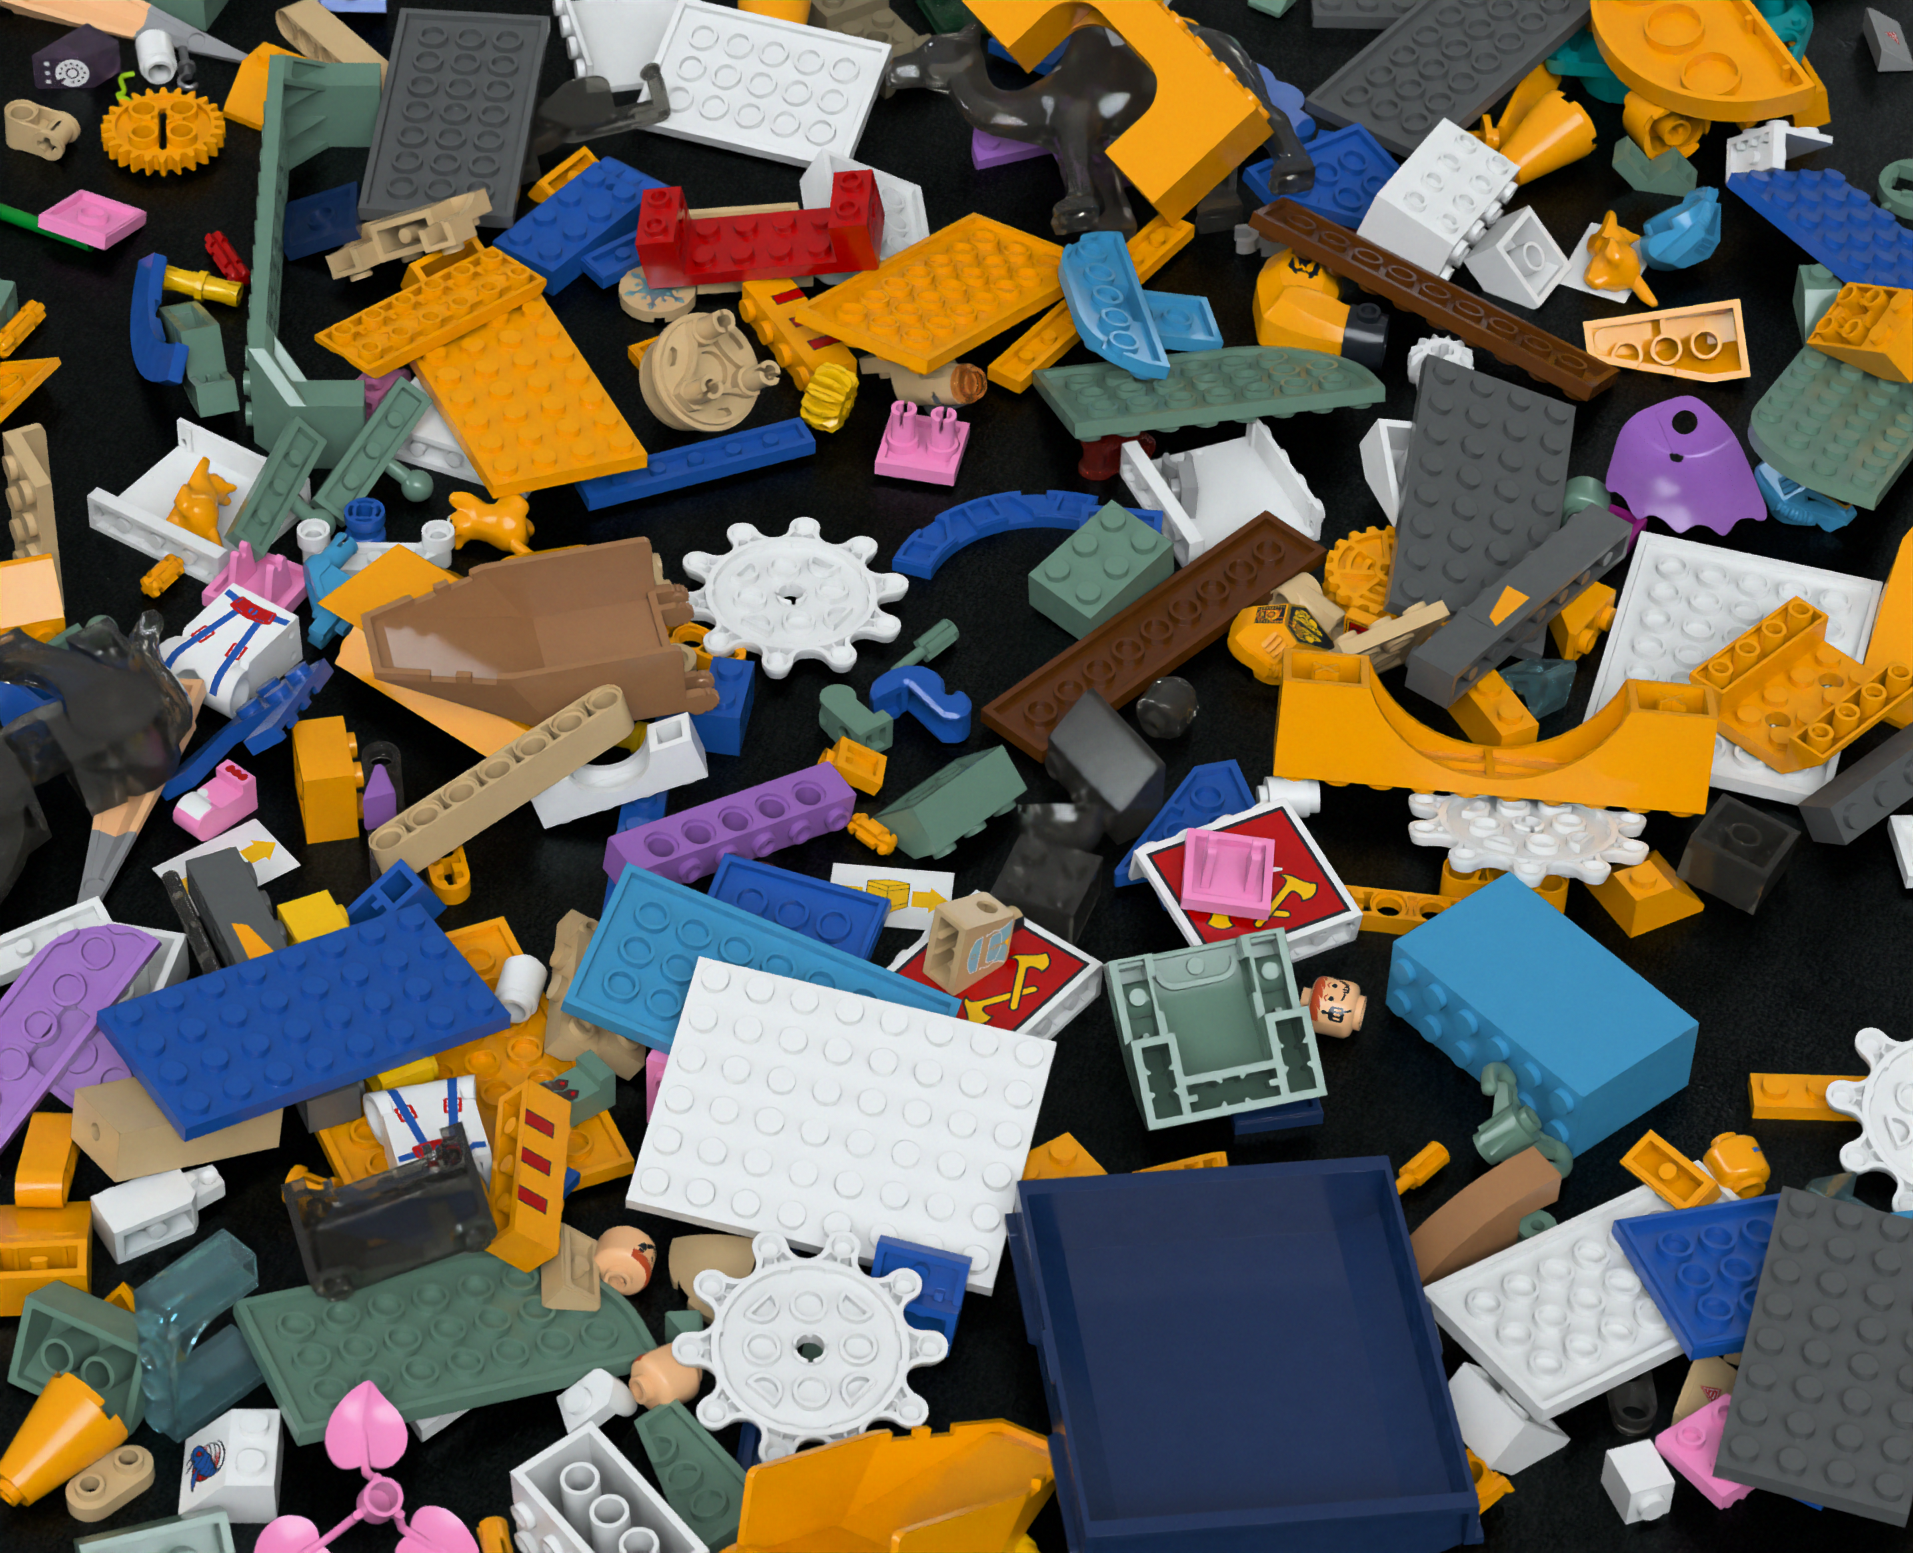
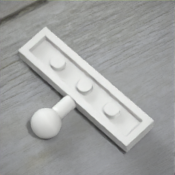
M99 896L0 935V986L15 981L34 956L55 938L77 928L80 930L97 926L99 920L112 922Z

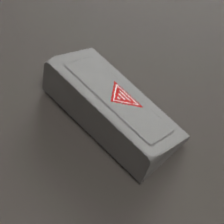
M1866 8L1862 29L1877 70L1879 72L1913 70V60L1899 22L1872 8Z

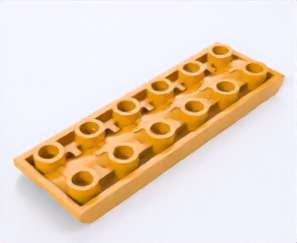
M490 246L315 334L314 341L333 353L341 355L350 364L372 378L378 379L538 297L547 285V279L501 250Z

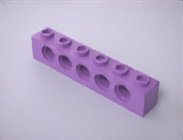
M826 761L610 836L607 840L603 869L615 884H617L627 862L679 884L692 883L698 878L717 872L724 853L752 860L757 857H765L774 851L794 844H802L819 835L841 830L848 826L851 821L857 794L830 761Z

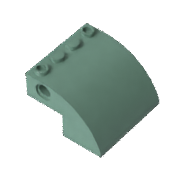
M1284 927L1244 934L1238 938L1168 952L1148 953L1108 961L1106 964H1103L1123 1060L1139 1113L1147 1131L1328 1095L1309 1005L1301 1007Z

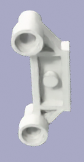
M316 518L307 519L297 526V543L299 548L302 549L304 564L309 556L321 554L332 541L330 538V526L324 520ZM432 520L422 527L421 542L399 543L432 564L446 569L452 563L451 550L455 546V529L448 521ZM356 542L358 545L357 553L340 570L353 577L398 543Z

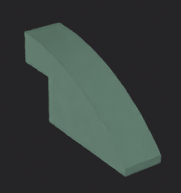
M198 301L158 308L168 344L178 342L189 346L182 384L200 418L240 410L235 379L227 371L219 323Z

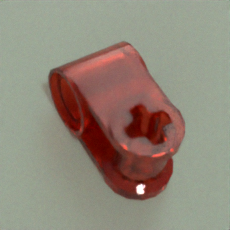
M1145 430L1133 437L1111 434L1103 435L1097 441L1086 442L1080 440V444L1084 449L1083 458L1078 463V471L1081 476L1090 480L1108 479L1120 472L1122 443L1137 440L1150 459L1155 451L1156 441Z

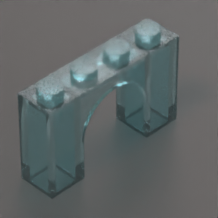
M224 1228L133 1291L135 1304L134 1321L137 1326L139 1342L137 1352L140 1357L142 1371L140 1382L144 1390L145 1400L144 1416L148 1424L156 1432H164L177 1444L265 1382L242 1332L233 1324L228 1325L191 1352L201 1332L216 1316L258 1287L256 1254Z

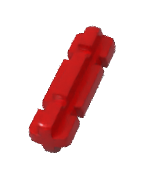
M216 231L213 234L208 233L205 236V241L207 242L205 248L213 256V260L227 277L226 279L241 282L244 286L249 285L251 282L249 278L250 271L242 263V259L228 242L229 240L221 231Z

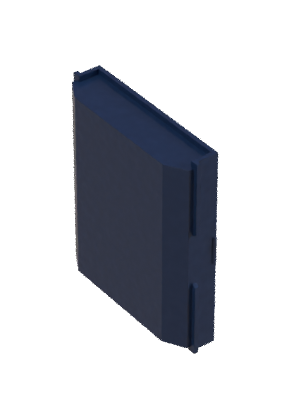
M1388 1155L1017 1181L1014 1213H1005L1004 1219L1027 1341L1037 1348L1053 1434L1047 1437V1446L1068 1553H1440L1462 1543L1464 1545L1483 1544L1484 1534L1479 1516L1480 1504L1441 1359L1443 1348L1432 1306L1426 1301Z

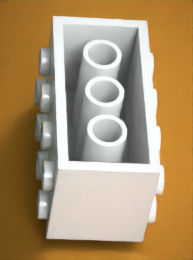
M1444 117L1377 193L1356 234L1449 281L1455 270L1452 267L1454 266L1459 269L1464 263V258L1471 251L1469 247L1474 248L1488 231L1485 228H1490L1496 220L1502 217L1504 210L1501 209V203L1507 204L1518 188V184L1513 181L1521 167Z
M591 1420L510 1472L514 1505L511 1506V1512L517 1525V1533L514 1535V1539L522 1553H710V1550Z

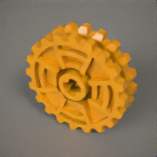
M1375 526L1366 528V533L1361 534L1355 530L1349 533L1348 541L1339 539L1335 542L1334 550H1329L1327 554L1324 583L1322 584L1323 596L1345 612L1352 606L1379 618L1390 616L1392 620L1399 618L1400 616L1383 611L1396 527L1386 526L1385 530H1378Z

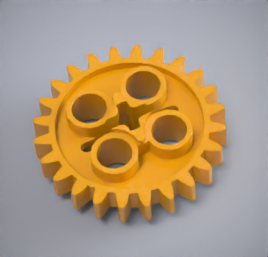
M162 87L159 93L154 94L148 88L145 92L146 96L141 97L133 92L131 93L132 101L120 98L119 107L110 106L109 115H103L101 136L104 151L109 152L110 160L118 159L119 167L130 164L131 172L133 173L140 168H145L147 176L154 170H159L161 176H166L167 171L173 169L175 173L180 175L182 167L186 166L194 171L196 170V162L207 165L209 163L208 156L217 157L218 148L224 147L226 128L223 112H218V105L216 103L209 104L207 96L196 99V91L182 95L181 88H177L173 93H168L167 89ZM166 113L167 148L162 150L160 147V115Z

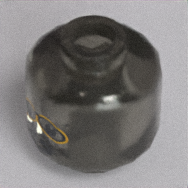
M1162 676L1155 679L1136 704V715L1142 729L1148 735L1156 738L1174 739L1179 737L1198 712L1196 692L1189 682L1180 677Z

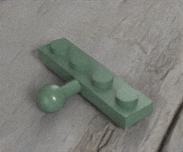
M402 376L397 378L309 504L314 508H323L330 511L336 520V524L343 528L345 526V506L352 500L366 497L383 471L401 484L402 493L408 500L422 502L428 499L434 488L430 475L422 470L410 471L393 457L430 406L433 399Z
M298 416L289 420L224 536L225 539L238 549L239 543L242 540L249 542L255 563L265 557L289 511L302 521L312 518L324 520L330 526V537L336 529V520L330 511L323 508L313 509L298 496L327 443L326 439Z

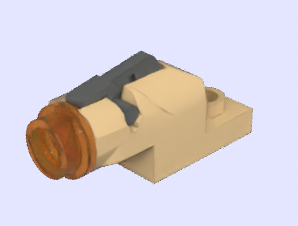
M873 353L859 358L862 374L878 373L880 379L891 378L898 401L904 400L905 404H908V401L915 403L916 406H923L929 415H931V411L936 407H944L945 412L948 407L956 409L974 403L986 392V376L980 368L973 364L948 362L927 375H919L910 372L907 367L895 362L880 360Z

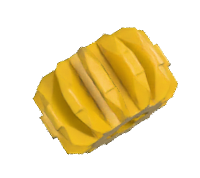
M825 362L816 368L814 376L810 377V382L807 388H805V395L801 401L800 414L803 421L820 431L825 430L833 433L840 429L845 419L849 418V412L854 406V400L858 394L857 387L859 382L856 373L847 370V367L837 363L834 365Z

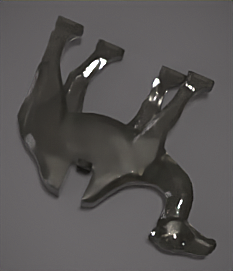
M1183 20L1195 37L1199 36L1217 60L1219 62L1223 61L1229 67L1244 88L1248 87L1271 115L1267 123L1274 133L1262 143L1275 164L1270 171L1271 177L1267 184L1273 196H1281L1310 191L1314 188L1316 168L1309 155H1306V149L1295 134L1287 114L1272 104L1258 65L1249 59V55L1235 38L1222 31L1202 27ZM979 21L969 23L960 32L933 35L913 52L894 57L890 61L886 82L892 89L901 90L923 87L950 95L959 113L976 129L992 136L1039 145L1058 155L1059 171L1065 187L1066 198L1055 204L1052 211L1054 216L1050 225L1056 235L1091 230V232L1118 231L1122 232L1125 243L1136 235L1138 224L1123 189V175L1104 151L1151 107L1157 92V78L1126 44L1112 46L1105 28L1096 26L1085 27L1072 33L1059 64L1036 83L1017 91H1002L996 88L989 80L980 46L982 24ZM1239 165L1211 190L1207 197L1202 199L1197 206L1198 215L1195 223L1200 234L1233 230L1235 225L1241 223L1244 206L1236 192Z

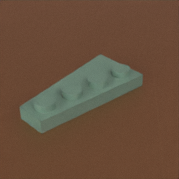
M677 1398L668 1404L657 1405L634 1420L638 1434L673 1511L710 1550V1553H719V1551H722L727 1546L736 1543L747 1473Z

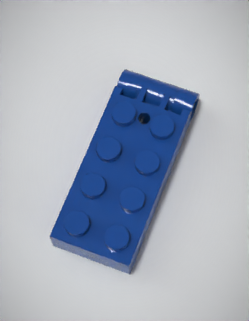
M607 156L600 163L595 161L515 223L514 227L509 228L493 240V246L546 278L547 285L543 291L554 296L583 273L580 263L583 255L637 230L643 189L671 186L611 156Z

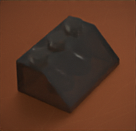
M1094 688L1086 690L1049 735L1045 766L1051 778L1058 780L1070 793L1075 804L1082 806L1089 813L1099 830L1106 832L1119 845L1142 835L1161 811L1166 764Z

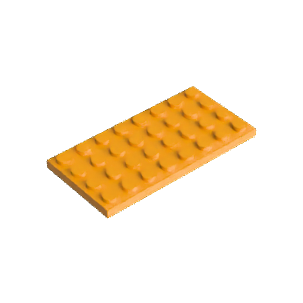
M973 212L883 260L879 264V270L863 271L796 307L795 322L809 327L814 333L826 334L839 339L848 347L861 348L873 353L880 360L892 361L905 366L914 374L927 375L1063 298L1064 293L1058 277V266L1064 247Z
M542 294L409 362L410 367L429 397L433 399L432 402L493 499L647 467V452Z

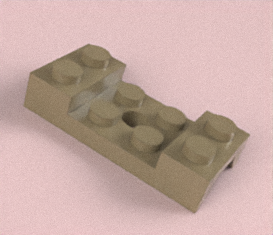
M811 0L807 22L810 26L892 45L893 55L878 91L885 99L893 96L905 75L925 69L923 67H930L941 78L948 77L949 52L929 33L918 36L889 8V0ZM935 40V41L933 42V43H934V47H933V48H928V46H927L928 43H929L930 41Z

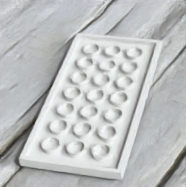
M1700 1160L1692 1162L1713 1178L1707 1167ZM1647 1185L1640 1186L1423 1287L1426 1301L1432 1306L1435 1321L1540 1424L1685 1353L1611 1233L1614 1220L1674 1211L1676 1209ZM1719 1185L1722 1195L1712 1204L1742 1199L1730 1188H1724Z

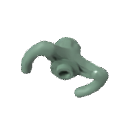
M1494 1061L1486 1065L1480 1077L1481 1090L1487 1096L1495 1094L1493 1116L1479 1125V1132L1473 1135L1474 1144L1481 1156L1489 1164L1495 1165L1500 1161L1503 1163L1507 1159L1534 1146L1546 1159L1554 1160V1162L1550 1163L1562 1175L1561 1179L1568 1177L1573 1169V1155L1565 1143L1555 1140V1138L1545 1135L1539 1130L1542 1125L1535 1111L1528 1105L1521 1106L1517 1097V1078L1515 1073L1504 1062Z

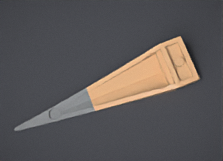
M0 0V6L11 9L13 13L131 40H136L141 33L147 30L160 29L171 36L174 49L178 50L180 45H186L190 53L239 64L248 56V54L184 23L143 0Z
M121 677L109 707L97 801L77 904L99 896L101 902L103 901L166 785L165 782L169 779L196 729L195 720L207 693L203 679Z

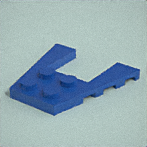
M323 658L310 666L303 661L284 675L285 679L279 681L275 676L263 683L256 690L259 696L250 699L235 711L237 715L171 773L161 792L164 799L168 801L195 787L232 747L244 740L243 743L253 756L283 741L287 736L282 730L286 725L288 729L294 727L299 720L296 714L300 710L303 711L308 708L312 702L309 699L312 693L314 695L319 693L333 674L334 670L326 659Z

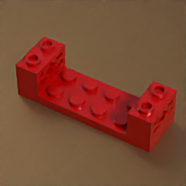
M873 169L834 172L830 207L714 218L691 219L681 186L643 189L635 246L649 289L879 270L885 212Z

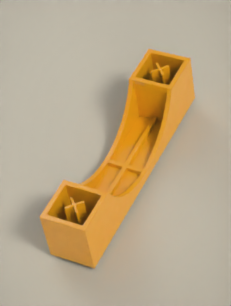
M1283 648L1274 735L1273 776L1283 777L1290 781H1301L1303 779L1324 780L1332 786H1346L1350 783L1367 784L1370 788L1376 790L1402 787L1410 788L1412 791L1420 794L1447 791L1464 798H1474L1479 794L1492 795L1508 802L1520 801L1521 798L1540 800L1544 804L1552 806L1570 802L1581 803L1590 809H1605L1608 806L1625 807L1627 810L1635 813H1648L1651 810L1669 811L1670 814L1678 817H1691L1694 814L1705 815L1718 714L1713 686L1627 678L1617 694L1600 711L1576 728L1559 736L1540 742L1516 746L1473 744L1436 732L1407 713L1392 698L1381 683L1369 655Z

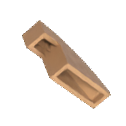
M1534 1146L1507 1159L1476 1179L1434 1212L1410 1235L1423 1287L1516 1245L1520 1219L1558 1200L1562 1175Z

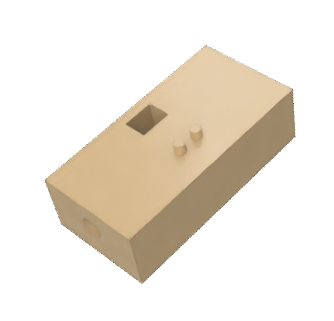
M131 1077L75 1089L70 1137L116 1183L279 1147L283 1108L184 1142L138 1079Z

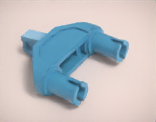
M343 532L337 533L321 554L309 556L303 564L305 587L313 611L312 617L315 619L309 627L307 641L319 649H322L337 633L346 637L354 627L344 619L317 604V602L352 578L340 569L357 553L358 545L351 536L343 544L342 541L347 535Z

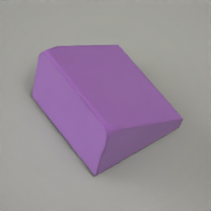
M382 764L375 765L363 797L364 827L366 830L378 828L397 816L396 793Z

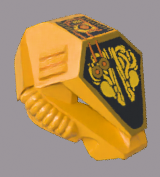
M1285 603L1242 609L1230 627L1227 645L1232 655L1238 661L1251 668L1255 678L1269 685H1280L1283 648L1327 652L1335 647L1333 644L1334 640L1306 606Z

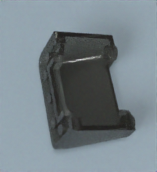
M462 1121L439 1129L442 1142L434 1150L431 1144L422 1146L423 1158L338 1188H336L332 1179L322 1182L324 1189L321 1190L309 1189L304 1178L281 1185L309 1283L317 1296L327 1298V1300L333 1302L345 1300L352 1296L356 1290L463 1252H479L491 1245V1240L498 1234V1228L476 1149Z

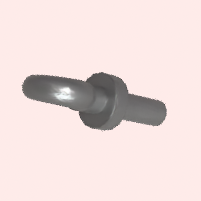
M180 45L178 47L180 62L177 64V72L179 74L177 85L183 91H194L198 88L197 82L191 85H186L183 82L192 78V74L196 71L195 63L189 60L187 46Z

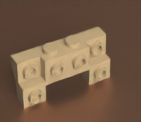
M485 188L362 223L361 239L346 243L338 251L326 256L333 280L349 276L351 282L373 275L371 268L380 263L401 258L402 263H406L423 257V251L430 253L441 249L443 256L465 249L464 241L477 235L475 226L481 223L479 216L493 210Z
M571 909L557 923L555 948L550 958L552 977L546 992L549 1005L544 1052L561 1061H576L577 1056L591 1049L616 1075L629 1081L645 1066L646 1046L560 1011L567 991L599 924L595 919Z

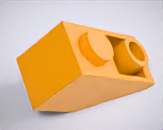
M1596 581L1548 622L1565 664L1572 666L1583 653L1588 654L1594 647L1596 639L1603 630L1607 632L1611 629L1617 609L1614 608L1615 589Z

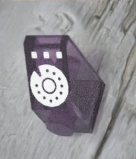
M88 23L32 55L34 83L39 89L94 88L121 72L118 40Z

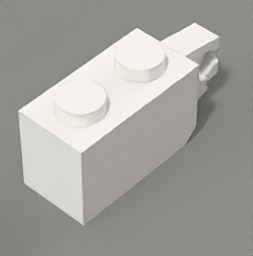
M213 1165L184 1173L181 1169H175L135 1178L90 1197L93 1227L119 1265L194 1234L199 1225L198 1210L225 1196V1183Z

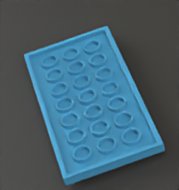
M627 862L567 991L560 1011L669 1055L699 956L955 1018L962 1000Z

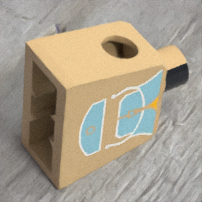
M987 892L976 893L937 905L935 907L922 972L951 996L957 995L1003 966L1007 960L1012 934L1022 930L1025 922L1022 912L1016 906H1004Z

